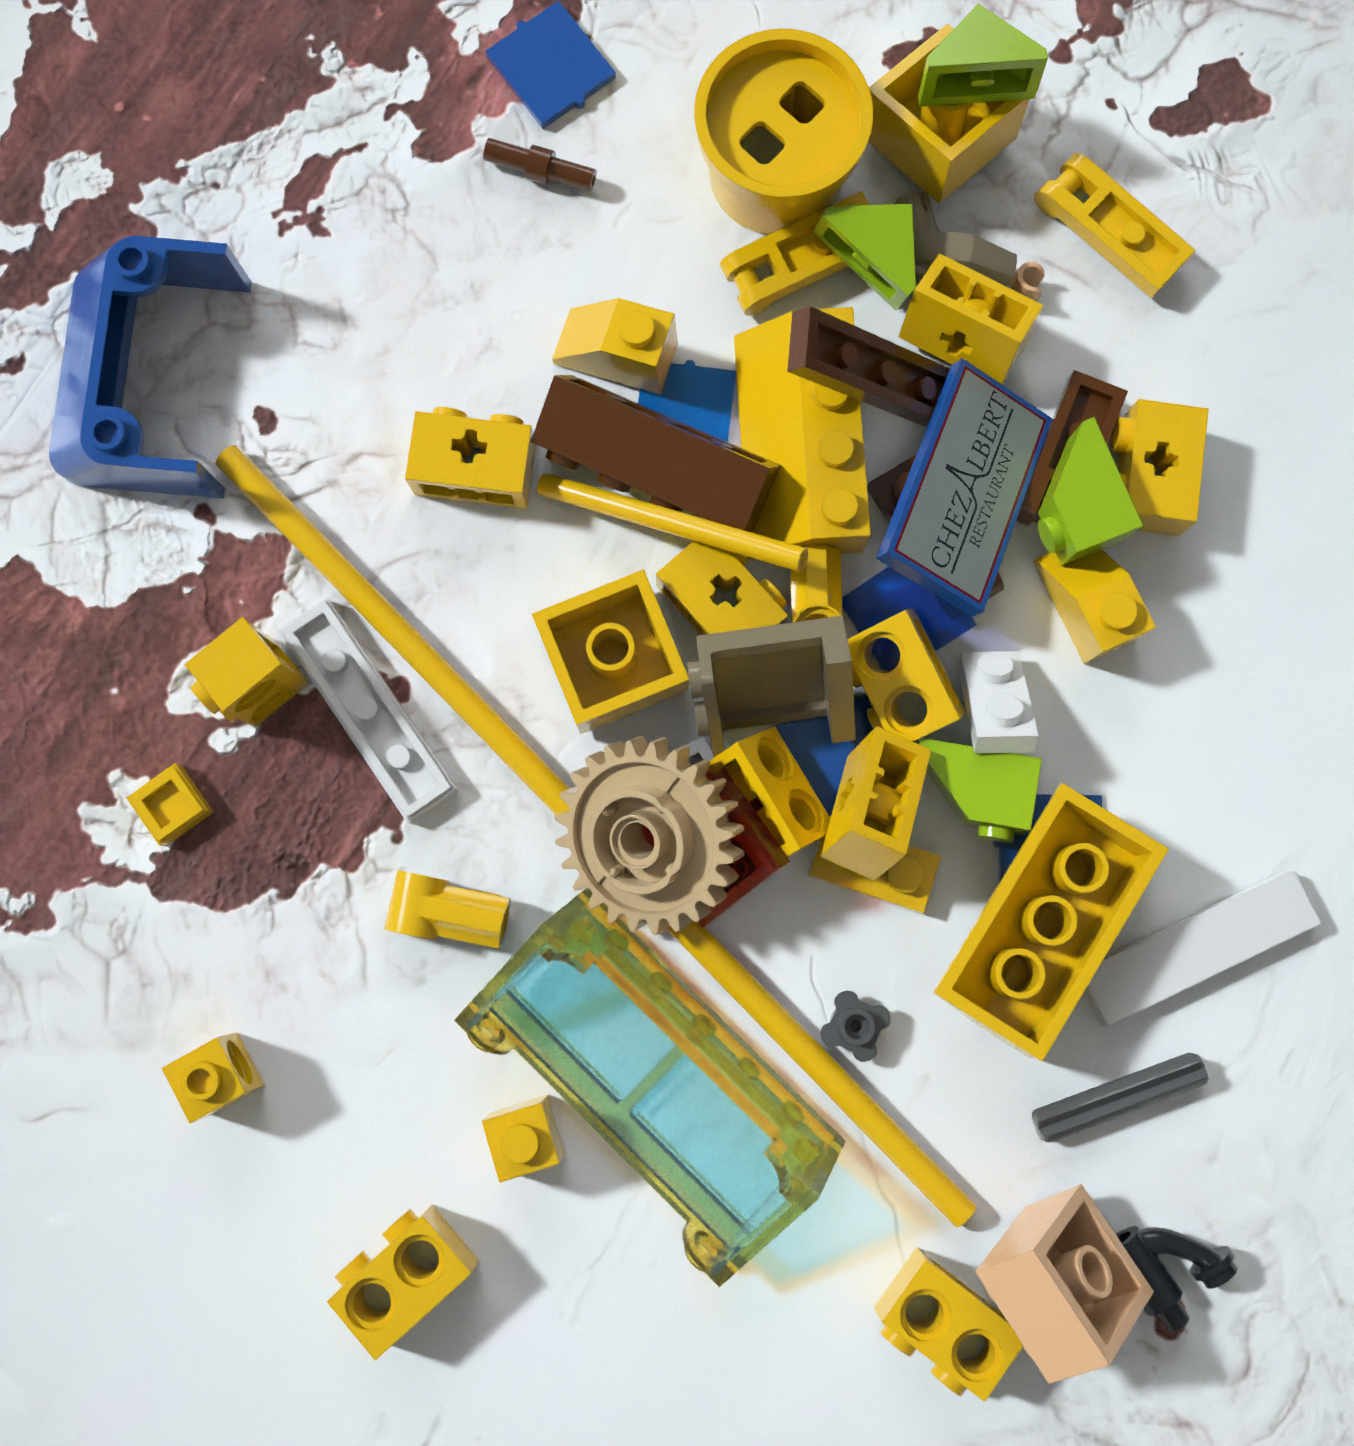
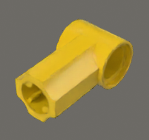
M806 544L803 546V548L808 549V560L802 572L790 569L791 623L843 616L841 548H833L827 544Z
M397 870L384 930L437 940V936L500 949L508 923L511 898L476 889L468 890L449 885L450 881Z

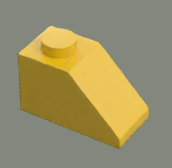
M621 298L571 308L552 358L553 364L661 395L678 346L675 314Z
M1100 550L1061 566L1055 552L1047 553L1033 561L1084 664L1132 643L1156 628L1130 574L1105 551Z

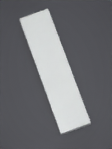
M327 597L278 629L406 822L411 823L458 791V788L342 616Z
M1294 869L1284 870L1105 956L1085 991L1102 1025L1110 1026L1322 923Z

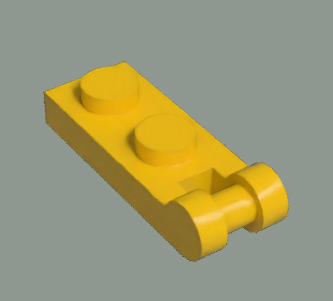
M1073 153L1060 167L1061 175L1055 181H1046L1034 194L1035 203L1043 213L1049 217L1060 219L1151 299L1195 252L1191 245L1083 154ZM1076 190L1084 191L1090 198L1083 204L1073 193Z
M863 191L831 206L869 205ZM827 208L729 253L721 260L719 265L727 281L735 282L740 292L737 300L745 315L757 314L769 307L774 301L848 267L813 233L821 215ZM767 263L773 275L759 281L754 270Z

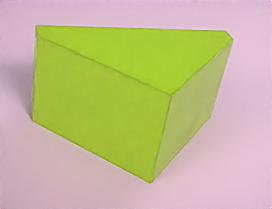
M978 3L927 56L918 95L919 107L1035 99L1048 61L1047 49Z
M912 204L829 206L823 212L813 233L894 310H897L916 288Z

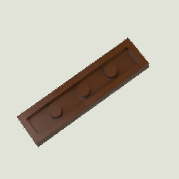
M812 306L792 311L787 372L924 427L928 426L948 375L949 367Z

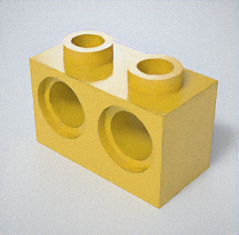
M914 608L904 610L847 639L852 659L853 686L855 688L863 686L873 706L867 709V715L873 729L878 726L913 742L961 719L966 714ZM881 637L892 640L899 648L900 661L894 670L882 669L873 660V645ZM903 692H915L925 700L927 715L924 721L918 723L909 722L901 716L898 709V700Z
M244 617L240 618L184 664L197 680L190 686V689L211 713L216 714L220 712L230 722L239 719L254 727L261 724L310 683L277 642Z
M775 726L736 742L710 760L706 773L707 780L725 778L726 784L732 790V793L727 797L720 791L724 798L722 801L730 798L733 801H737L738 806L741 804L746 810L743 814L745 816L742 818L738 816L735 809L733 810L737 820H739L736 823L744 826V831L735 837L743 842L759 866L756 871L757 874L793 856L826 835L830 817ZM758 824L766 833L770 841L768 839L767 841H765L766 839L764 838V836L760 834L761 832L756 827L758 826Z
M433 1205L427 1208L419 1217L411 1208L407 1210L382 1233V1236L389 1244L372 1259L363 1250L334 1276L341 1287L326 1302L375 1361L471 1275L479 1262V1259ZM417 1240L431 1243L438 1252V1265L433 1268H422L416 1265L410 1256V1244ZM374 1283L383 1286L390 1295V1308L382 1311L371 1308L364 1300V1285Z
M918 1247L915 1248L874 1306L881 1322L885 1324L880 1331L883 1337L909 1357L917 1349L934 1362L935 1365L931 1369V1373L943 1385L960 1397L968 1389L985 1402L1023 1348L1020 1339L1001 1311ZM919 1295L933 1296L936 1302L935 1309L929 1318L918 1322L906 1318L907 1306L913 1298ZM972 1334L985 1336V1347L978 1357L972 1360H963L957 1357L958 1346L965 1337Z

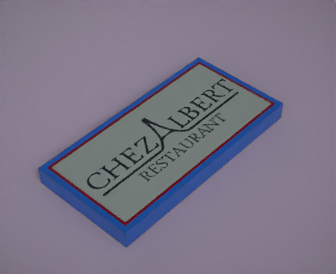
M961 358L951 365L876 559L967 615L973 617L983 613L1053 418L965 359Z

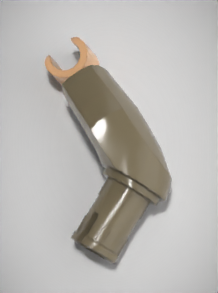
M919 190L908 192L895 201L894 204H912L915 277L921 280L940 253L1006 287L1009 285L1008 288L1038 302L1042 295V290L1037 286L1040 285L1045 276L1044 269L1039 263L1027 262L1022 264L1019 269H1016L1017 254L972 234L940 232L933 215L929 196L925 191H922L921 194Z

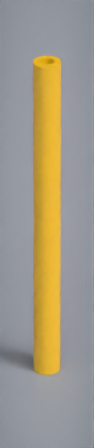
M548 473L542 474L538 481L537 492L541 496L797 572L803 571L808 560V549Z

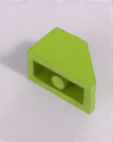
M1095 417L1083 421L1067 440L1038 512L1041 519L1038 521V531L1042 543L1048 552L1056 553L1061 566L1121 543L1143 527Z
M920 738L918 744L931 749L926 773L963 824L978 827L977 837L1013 843L1014 834L1025 835L1031 830L1042 758L1014 753L974 754L973 746Z

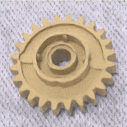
M644 736L628 740L626 745L620 740L605 746L604 752L599 751L585 758L587 767L573 771L570 774L576 787L560 793V798L570 809L555 815V820L568 829V834L556 839L555 843L558 846L569 848L571 851V856L561 866L563 869H577L580 875L572 887L574 891L589 888L592 896L588 907L592 910L605 903L608 906L609 923L612 924L626 915L630 932H635L648 923L653 935H658L667 929L669 925L675 932L680 931L691 923V919L698 922L710 914V906L715 907L727 898L723 887H727L739 877L728 864L734 863L744 856V851L731 844L730 841L731 838L744 831V826L729 822L727 814L738 806V802L733 800L722 801L719 797L720 791L727 782L725 778L716 779L711 782L708 781L706 773L710 761L705 759L690 765L689 746L684 745L669 753L668 741L664 737L650 742L649 745ZM642 824L651 831L654 838V846L645 839L642 832Z

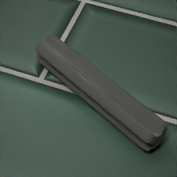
M1188 1052L1037 1108L1032 1112L1033 1124L1041 1140L1051 1143L1204 1086L1209 1080L1208 1073L1200 1056Z

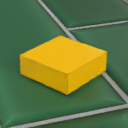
M174 763L126 797L157 844L164 847L214 813L185 769L177 763Z

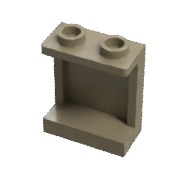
M843 616L696 636L699 661L687 662L692 699L704 697V701L694 702L696 724L699 737L710 736L713 757L725 751L723 733L726 730L826 716L828 718L832 743L856 740L852 659Z

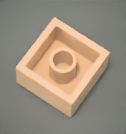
M1082 1184L1025 1206L975 1271L985 1286L988 1295L997 1304L1020 1339L1024 1350L1033 1359L1049 1384L1110 1366L1154 1292Z

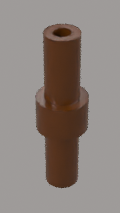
M488 138L485 143L484 161L524 172L525 179L548 185L550 180L589 192L594 187L597 169L557 158L554 150L534 144L530 149H526L493 138Z

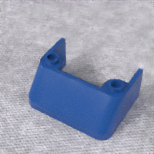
M147 236L125 237L82 268L74 280L49 447L50 463L59 475L77 486L224 499L225 487L198 461L142 456L144 446L143 428L130 412L122 409L138 297L150 295L162 285L251 293L252 281L227 243Z

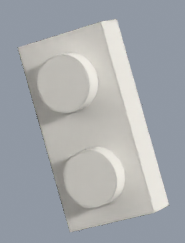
M1019 651L960 652L958 672L974 754L1035 753L1039 734Z

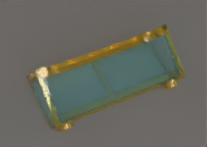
M585 888L539 926L454 1021L467 1033L471 1043L483 1052L505 1055L514 1048L687 1222L682 1231L686 1257L696 1269L704 1272L720 1288L819 1199L846 1140L634 932H630L629 927L621 919L612 924L609 923L608 906L605 903L591 910L588 905L592 892L589 888Z

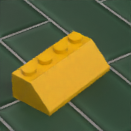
M853 307L819 309L855 326ZM792 311L734 335L741 448L781 465L755 530L751 532L800 547L806 544H827L833 548H841V554L862 553L871 536L861 402L787 372Z
M1060 783L933 993L972 1022L1027 1057L1043 1062L1169 848L1064 783Z

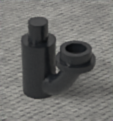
M1132 1226L1116 1234L1154 1291L1143 1309L1148 1316L1158 1315L1171 1332L1185 1326L1190 1317L1179 1303L1183 1291L1161 1261L1159 1255L1169 1254L1192 1262L1193 1264L1190 1268L1191 1275L1196 1281H1202L1208 1289L1225 1284L1234 1277L1238 1270L1233 1262L1234 1254L1228 1246H1220L1213 1249L1200 1241L1171 1229L1160 1227L1139 1229L1137 1226Z

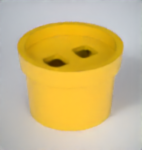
M783 28L768 29L747 35L735 41L719 53L710 63L698 86L694 104V118L700 150L709 168L710 183L717 202L724 212L739 225L751 231L767 235L834 204L842 184L850 177L866 148L873 124V103L869 86L860 68L844 50L826 38L807 31ZM758 126L765 127L784 145L783 150L768 164H760L740 146V142Z

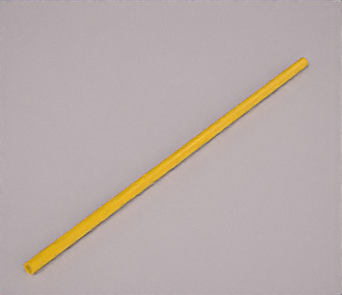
M232 445L223 450L217 457L215 465L555 815L569 810L570 807L560 798V793L570 789V787L238 446ZM691 919L689 925L677 932L669 925L666 930L956 1228L963 1225L974 1214L977 1205L700 921L695 922Z

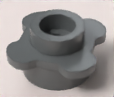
M842 991L834 998L836 1008L831 1014L830 1022L824 1024L821 1028V1039L828 1047L841 1046L851 1051L854 1058L858 1061H870L877 1054L875 1043L881 1030L890 1025V1013L883 1005L870 1006L860 1001L857 994L853 991ZM853 1020H858L861 1023V1029L857 1032H853L850 1029V1023Z

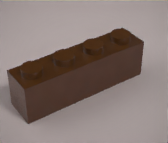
M554 375L530 441L547 449L545 458L555 464L577 470L579 464L599 472L597 481L612 489L629 492L631 487H634L651 495L649 503L679 512L686 510L704 519L748 532L755 530L781 466L769 459L574 375Z

